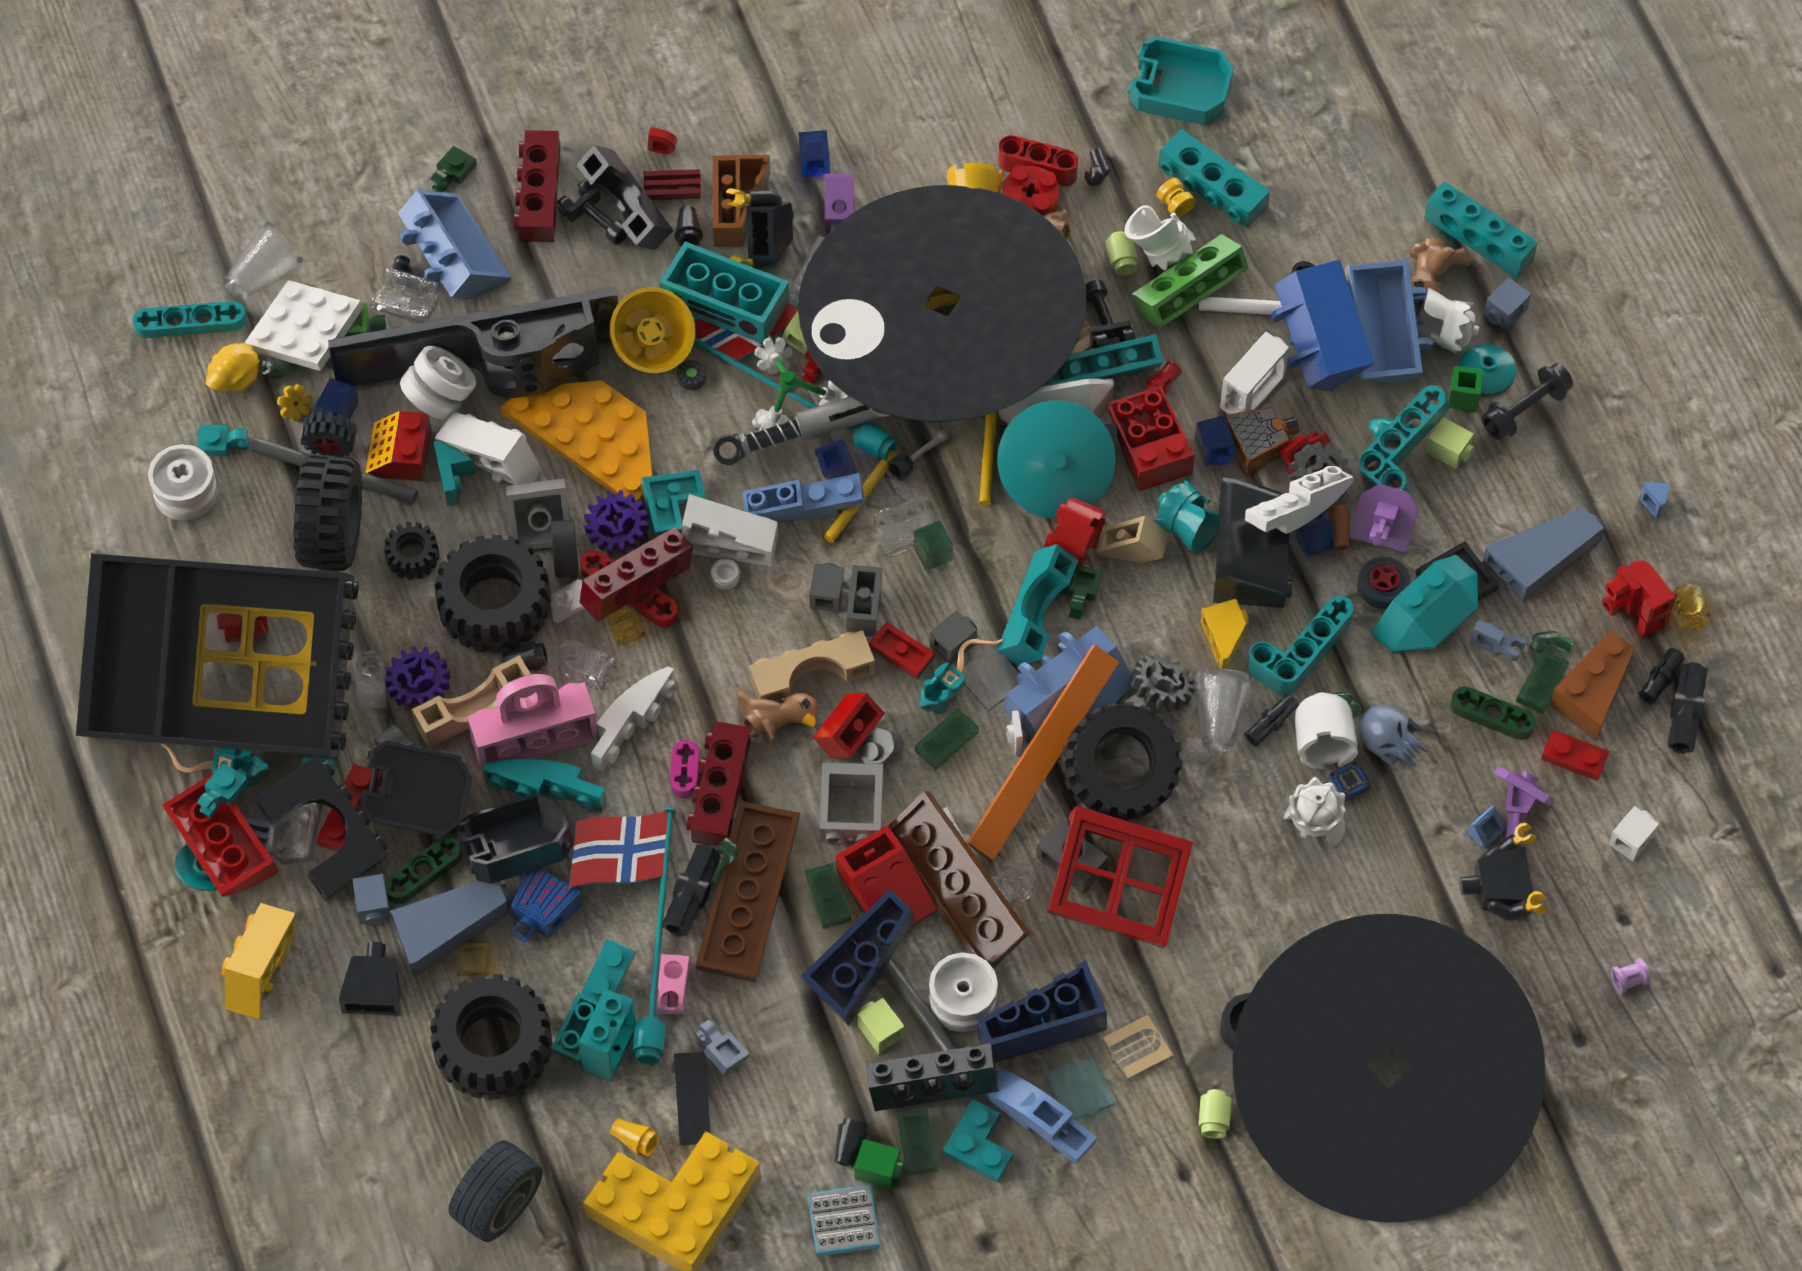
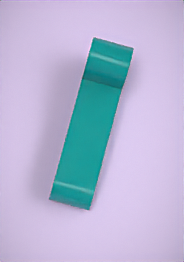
M1434 385L1424 388L1362 453L1359 458V467L1363 476L1374 487L1378 484L1388 486L1393 480H1400L1402 485L1398 489L1410 492V485L1406 475L1397 466L1447 414L1449 403L1442 388ZM1433 400L1436 402L1439 400V404H1429V401ZM1412 419L1421 420L1418 427L1413 429L1407 427V424ZM1391 441H1401L1397 449H1387V445ZM1377 461L1381 463L1376 471L1367 470V466L1371 462Z
M1338 595L1332 597L1285 653L1267 642H1257L1252 645L1249 650L1248 672L1255 679L1280 695L1293 694L1349 629L1353 615L1352 601L1345 596ZM1316 633H1324L1327 637H1319ZM1298 654H1307L1309 658H1301ZM1264 658L1268 662L1260 663L1256 659ZM1280 675H1289L1292 679H1283Z

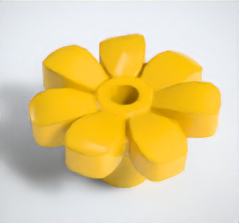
M296 384L295 387L290 385L285 387V395L277 399V404L284 407L280 411L281 416L286 419L290 418L294 422L301 419V414L308 416L311 409L306 404L313 401L312 395L305 393V387Z

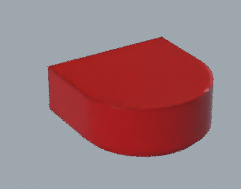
M651 127L648 134L647 150L660 154L673 153L678 139L667 130Z

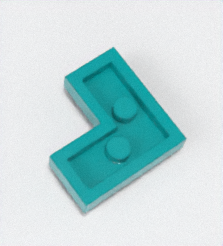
M699 470L643 477L641 480L653 536H659L674 527L679 532H682V518L678 505L686 504L689 494L703 499L706 497Z
M972 1099L945 1145L942 1155L999 1183L1013 1158V1152L987 1140L1000 1118V1112Z

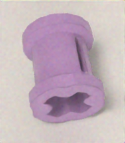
M1642 958L1636 959L1634 964L1622 968L1617 966L1611 968V978L1619 994L1626 993L1628 988L1640 984L1644 986L1651 984L1648 967Z

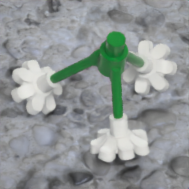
M778 337L774 344L771 338H766L763 341L765 348L757 347L755 349V355L761 358L757 363L759 369L766 370L768 368L770 374H777L779 370L782 374L780 376L782 387L775 406L771 407L769 411L764 409L758 410L756 417L752 420V425L755 428H760L759 431L762 427L767 429L773 427L775 423L779 425L787 422L788 417L782 415L781 407L787 393L794 392L797 388H803L819 394L822 398L819 406L849 396L830 380L828 388H819L798 379L794 372L787 371L790 367V362L787 358L791 357L793 352L791 347L784 348L785 339Z

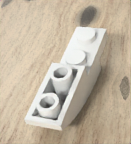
M1327 466L1323 470L1305 475L1300 479L1290 482L1289 493L1282 494L1280 497L1247 509L1245 521L1265 532L1277 528L1286 534L1312 521L1329 508L1353 483V476L1336 466Z
M668 666L641 679L627 689L605 711L596 723L600 740L591 752L593 767L604 771L608 763L613 764L620 752L619 747L624 739L628 740L632 736L635 725L645 729L650 721L654 722L661 710V703L665 697L670 698L676 688L677 683L675 682L673 668Z

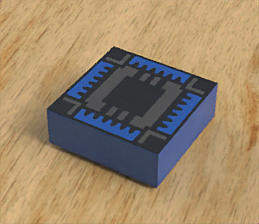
M1356 761L1329 774L1328 779L1334 784L1337 792L1345 794L1344 802L1370 790L1371 784Z

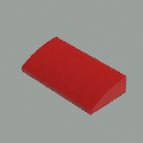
M213 772L165 802L162 806L221 896L226 897L265 881L277 874L279 870L234 802L231 805L222 802L211 817L200 812L202 806L197 802L207 792L204 785L212 777Z

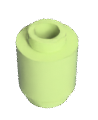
M1123 231L1112 233L1105 241L1111 269L1118 276L1133 274L1138 269L1137 264L1139 263L1134 242Z
M1208 1090L1207 1094L1202 1095L1200 1098L1198 1127L1201 1128V1135L1204 1137L1224 1138L1226 1137V1131L1230 1129L1232 1098L1226 1096L1225 1091Z

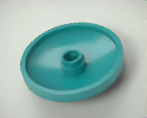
M1049 400L1034 404L1014 417L1001 437L997 462L1003 486L1019 506L1032 514L1055 519L1061 503L1065 504L1068 498L1072 499L1075 497L1094 506L1103 497L1114 475L1116 456L1108 429L1093 412L1073 402Z

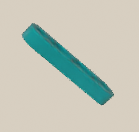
M227 301L144 308L134 314L132 321L138 336L153 338L235 331L244 327L247 316L245 308L241 303ZM236 312L235 319H230L231 313ZM203 313H208L212 316V319L207 323H199L196 320ZM216 313L221 314V321H218ZM172 316L183 318L181 324L171 326L167 323ZM158 318L162 319L163 326H159ZM144 320H150L147 327H143Z

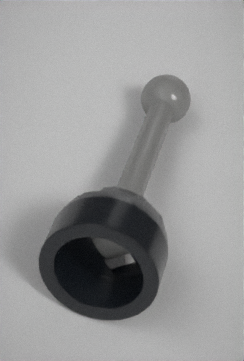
M945 430L939 431L936 438L910 457L901 454L888 461V468L892 475L900 481L904 480L913 470V461L940 441H946L948 433Z

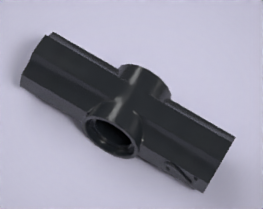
M1690 662L1682 664L1677 692L1674 694L1670 718H1672L1668 738V748L1680 754L1694 751L1698 724L1701 723L1705 706L1703 694L1708 669L1704 668L1700 663Z
M706 844L696 845L685 873L681 872L675 883L673 900L662 922L663 928L673 935H688L699 907L703 908L708 899L711 880L721 859V853L712 846Z

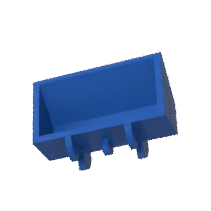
M1340 259L1295 271L1275 284L1282 307L1273 311L1271 317L1274 323L1285 318L1291 334L1288 338L1289 343L1295 346L1297 354L1287 359V368L1291 370L1299 366L1300 370L1303 371L1309 389L1332 391L1374 365Z

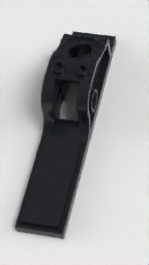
M616 287L328 340L337 390L402 378L409 367L414 365L417 356L424 347L436 346L451 352L468 367L478 370L483 375L488 390L499 397L517 398L548 392L561 385L562 381L582 370L585 372L600 364L597 341L610 339V320L616 306L619 304ZM562 327H565L563 333L556 336L557 332ZM505 332L513 333V335L508 338L500 337V335ZM513 366V369H506L504 367Z

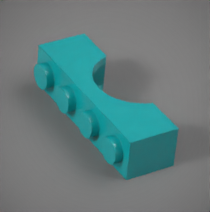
M1056 544L1034 552L1001 639L1003 642L997 648L999 653L1018 666L1023 662L1028 664L1041 660L1050 634L1043 630L1045 612L1055 596L1070 584L1078 559Z

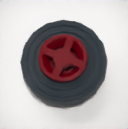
M1381 556L1373 558L1363 565L1358 575L1357 587L1360 596L1367 604L1375 608L1387 609L1391 602L1411 584V577L1408 569L1402 562L1392 557ZM1379 584H1386L1387 587L1380 586Z

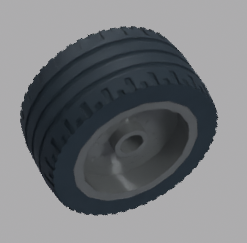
M506 1140L495 1143L472 1164L461 1179L449 1203L448 1212L450 1216L468 1232L484 1242H491L497 1239L512 1226L533 1199L543 1177L542 1167L514 1144Z

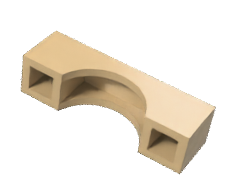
M863 630L856 633L846 632L839 638L830 641H817L810 647L801 650H788L781 656L772 659L762 658L749 665L750 681L757 699L773 700L779 703H784L781 697L790 695L797 679L811 671L825 670L833 672L846 683L875 674V660Z
M519 655L493 668L488 678L471 692L451 699L437 696L412 709L415 726L430 749L470 729L467 716L473 715L481 709L491 710L498 708L496 696L500 689L511 681L531 675ZM534 692L525 693L520 698L529 697L533 695Z

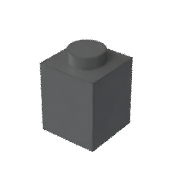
M833 563L815 564L809 593L810 609L839 613L845 582L844 567H839Z
M957 610L930 632V646L950 665L958 660V651L964 642L970 639H977L975 623L969 617H963ZM970 644L969 646H967L964 650V654L969 649H971L975 644Z

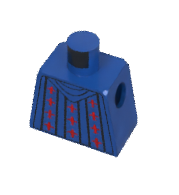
M541 868L527 872L511 905L513 918L519 921L512 931L513 935L523 942H528L535 931L546 937H551L582 905L581 891L576 888L569 890V884Z

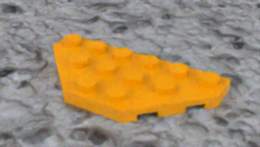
M602 380L561 384L548 392L509 398L500 407L501 414L604 488L611 491L614 495L617 496L619 490H622L625 498L632 493L634 494L635 502L644 500L641 480L643 477L652 476L646 411Z

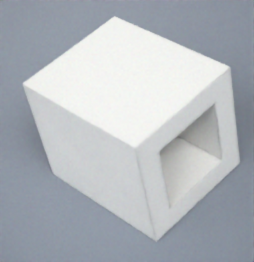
M1634 806L1613 830L1609 845L1634 862L1655 837L1659 823L1656 822L1649 812L1641 811Z

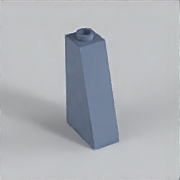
M1581 508L1488 545L1485 548L1482 562L1524 602L1601 541L1604 527L1596 515L1590 514L1585 508Z
M477 881L391 910L393 922L412 975L420 974L508 915L507 902L512 900L507 885H500V882L490 884Z

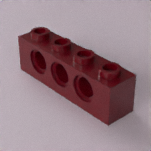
M525 130L524 141H519V158H523V165L517 166V182H521V189H516L515 203L516 206H520L519 213H514V230L519 231L520 242H555L556 202L558 198L561 151L559 131Z
M675 527L583 579L579 603L597 621L604 619L690 568L693 545Z
M715 721L713 731H707L704 749L708 750L707 758H701L698 775L702 776L701 785H695L692 802L696 804L695 812H689L686 830L691 831L693 843L728 848L751 744V729L748 726ZM722 754H727L731 756L729 759L721 760L717 758ZM722 781L725 783L723 786L715 787L711 785L713 782ZM710 808H716L719 810L715 814H708L705 812Z

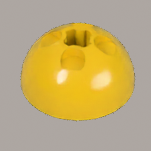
M646 287L629 293L616 306L610 320V339L616 354L625 364L640 372L662 373L675 368L685 360L694 344L695 323L692 313L681 298L662 288Z

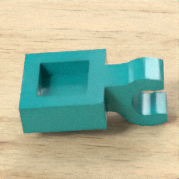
M199 425L197 448L204 451L207 456H228V449H249L250 438L247 437V429L239 428L230 432L228 425Z
M223 763L204 785L207 792L197 802L202 806L200 812L211 817L222 802L231 805L249 784L248 778Z

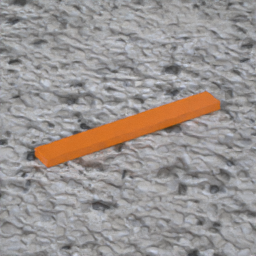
M1097 645L1091 646L966 842L968 846L989 861H993L1064 750L1071 731L1085 717L1119 662Z

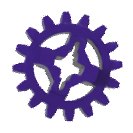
M619 490L617 496H613L611 491H607V498L604 500L598 495L596 497L598 504L588 505L589 511L592 514H584L585 522L588 523L584 526L586 534H590L589 540L591 544L597 542V547L600 551L608 547L609 553L612 555L616 548H620L622 554L626 552L625 547L628 545L635 549V540L643 541L645 539L641 531L649 529L645 521L649 518L647 512L643 510L642 501L635 502V497L632 493L625 498L622 490ZM614 515H616L617 519L619 520L618 530H616V527L614 525Z
M413 646L410 654H407L404 650L400 651L401 659L391 658L393 667H386L385 669L388 676L385 678V684L390 698L396 697L397 705L400 706L407 702V708L411 710L414 704L419 706L437 696L445 698L443 690L450 689L449 679H451L450 669H447L446 659L440 660L439 652L435 651L429 655L428 647H424L422 652H417L416 647Z

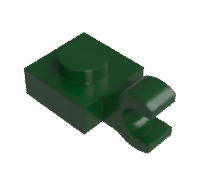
M453 145L436 164L437 171L431 177V180L435 182L432 189L437 192H444L452 181L461 184L477 166L476 158Z
M1076 565L1070 584L1066 588V594L1073 596L1069 617L1081 620L1086 599L1095 601L1102 578V570Z

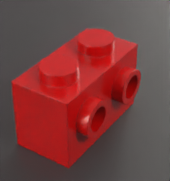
M847 693L813 736V739L831 758H851L884 716L885 712L867 693Z

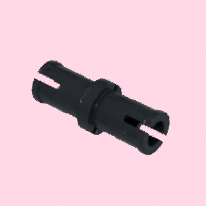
M1669 648L1658 666L1652 668L1648 681L1638 693L1645 703L1655 704L1664 688L1670 686L1674 680V673L1685 660L1682 652L1675 648Z
M1285 694L1270 710L1265 709L1261 713V718L1249 730L1244 732L1245 738L1253 746H1259L1274 730L1278 731L1283 726L1282 722L1299 706L1298 701L1291 694Z

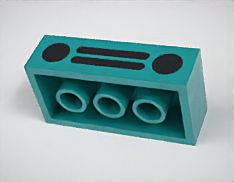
M684 242L659 282V288L674 293L685 302L693 317L762 344L770 335L789 303V281L688 242Z

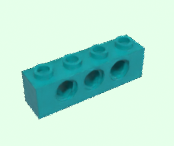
M1180 129L1160 150L1158 166L1166 175L1178 178L1186 189L1191 192L1195 191L1210 206L1217 207L1226 213L1233 222L1240 223L1248 228L1268 207L1270 190L1184 130Z
M1444 181L1427 200L1424 216L1426 220L1516 279L1533 262L1538 241Z
M1154 334L1070 354L1063 366L1045 383V386L1084 379H1115L1160 368L1163 359L1157 336Z

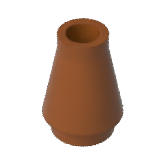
M1330 506L1324 511L1325 515L1322 519L1332 544V550H1347L1350 548L1351 513L1348 512L1347 506Z

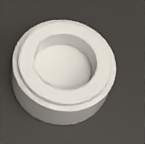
M721 559L711 567V581L717 588L729 590L739 583L740 568L733 560Z

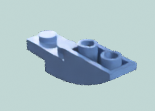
M859 473L804 485L801 484L800 480H794L742 491L745 512L777 522L838 516L839 509L865 504L863 483Z
M1002 1068L997 1070L999 1091L982 1094L1026 1130L1031 1128L1075 1164L1097 1142L1096 1136L1073 1119L1071 1111L1031 1083Z

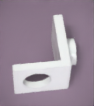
M578 579L551 595L550 603L554 622L559 623L578 611L585 609L579 603L582 580Z
M1012 711L1011 725L1006 726L1008 743H1013L1015 756H1020L1029 744L1025 740L1027 733L1021 728L1018 711Z

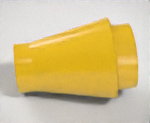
M617 1118L610 1129L612 1136L619 1139L638 1156H650L656 1149L659 1141V1134L654 1132L653 1127L625 1121L621 1118Z

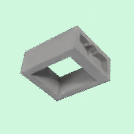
M822 763L820 842H826L830 845L857 843L882 828L883 764ZM829 787L875 788L873 823L828 822Z

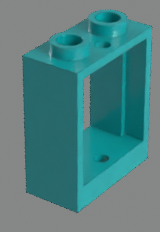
M604 989L579 1041L584 1072L609 1082L613 1081L634 1037L636 1016L633 999ZM619 1046L620 1050L616 1052L613 1048Z

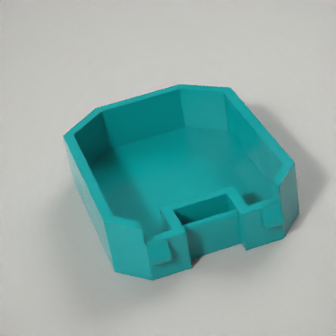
M1158 36L1143 43L1137 56L1139 58L1138 69L1141 70L1139 78L1133 77V81L1127 90V93L1130 94V101L1138 111L1200 125H1206L1224 113L1232 84L1233 67L1223 51ZM1149 71L1151 72L1149 80H1146ZM1156 73L1162 74L1158 88L1152 87Z

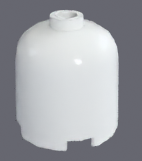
M1321 692L1304 699L1296 709L1295 728L1297 753L1300 756L1301 763L1309 768L1323 770L1325 769V764L1338 762V767H1341L1353 761L1358 755V742L1352 711L1347 701L1338 695Z

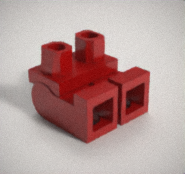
M1638 560L1630 564L1629 568L1626 564L1618 567L1615 579L1606 583L1605 589L1608 595L1602 599V605L1609 615L1613 616L1621 611H1624L1627 617L1636 614L1639 618L1637 630L1643 638L1668 626L1675 595L1649 562Z

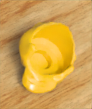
M244 342L230 344L221 348L212 357L211 363L208 365V375L205 382L208 388L218 392L230 390L246 392L256 379L261 362L258 359V354L254 352L253 346L246 345Z

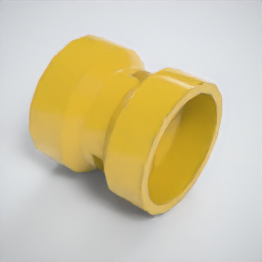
M1178 178L1166 181L1156 194L1163 204L1168 205V211L1171 214L1175 213L1178 218L1187 214L1196 203V199L1192 194L1185 192L1184 185Z

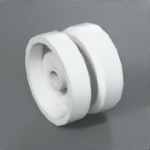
M427 346L417 356L414 365L410 366L403 375L400 385L406 397L417 408L432 417L447 420L453 412L458 411L462 400L467 399L476 386V379L470 368L460 358L443 348Z
M180 444L170 446L158 453L151 462L148 471L149 482L155 504L162 514L174 520L188 521L206 514L216 503L218 495L217 482L212 462L204 451L191 445Z
M963 952L949 955L937 963L930 976L929 1005L931 1012L943 1027L950 1031L962 1033L978 1030V1020L995 1011L998 982L994 969L986 960L976 954Z

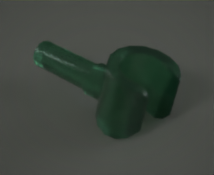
M385 315L372 316L369 319L371 332L387 329Z
M725 838L717 848V852L723 856L711 880L717 883L726 866L738 856L739 852L736 844L728 838Z

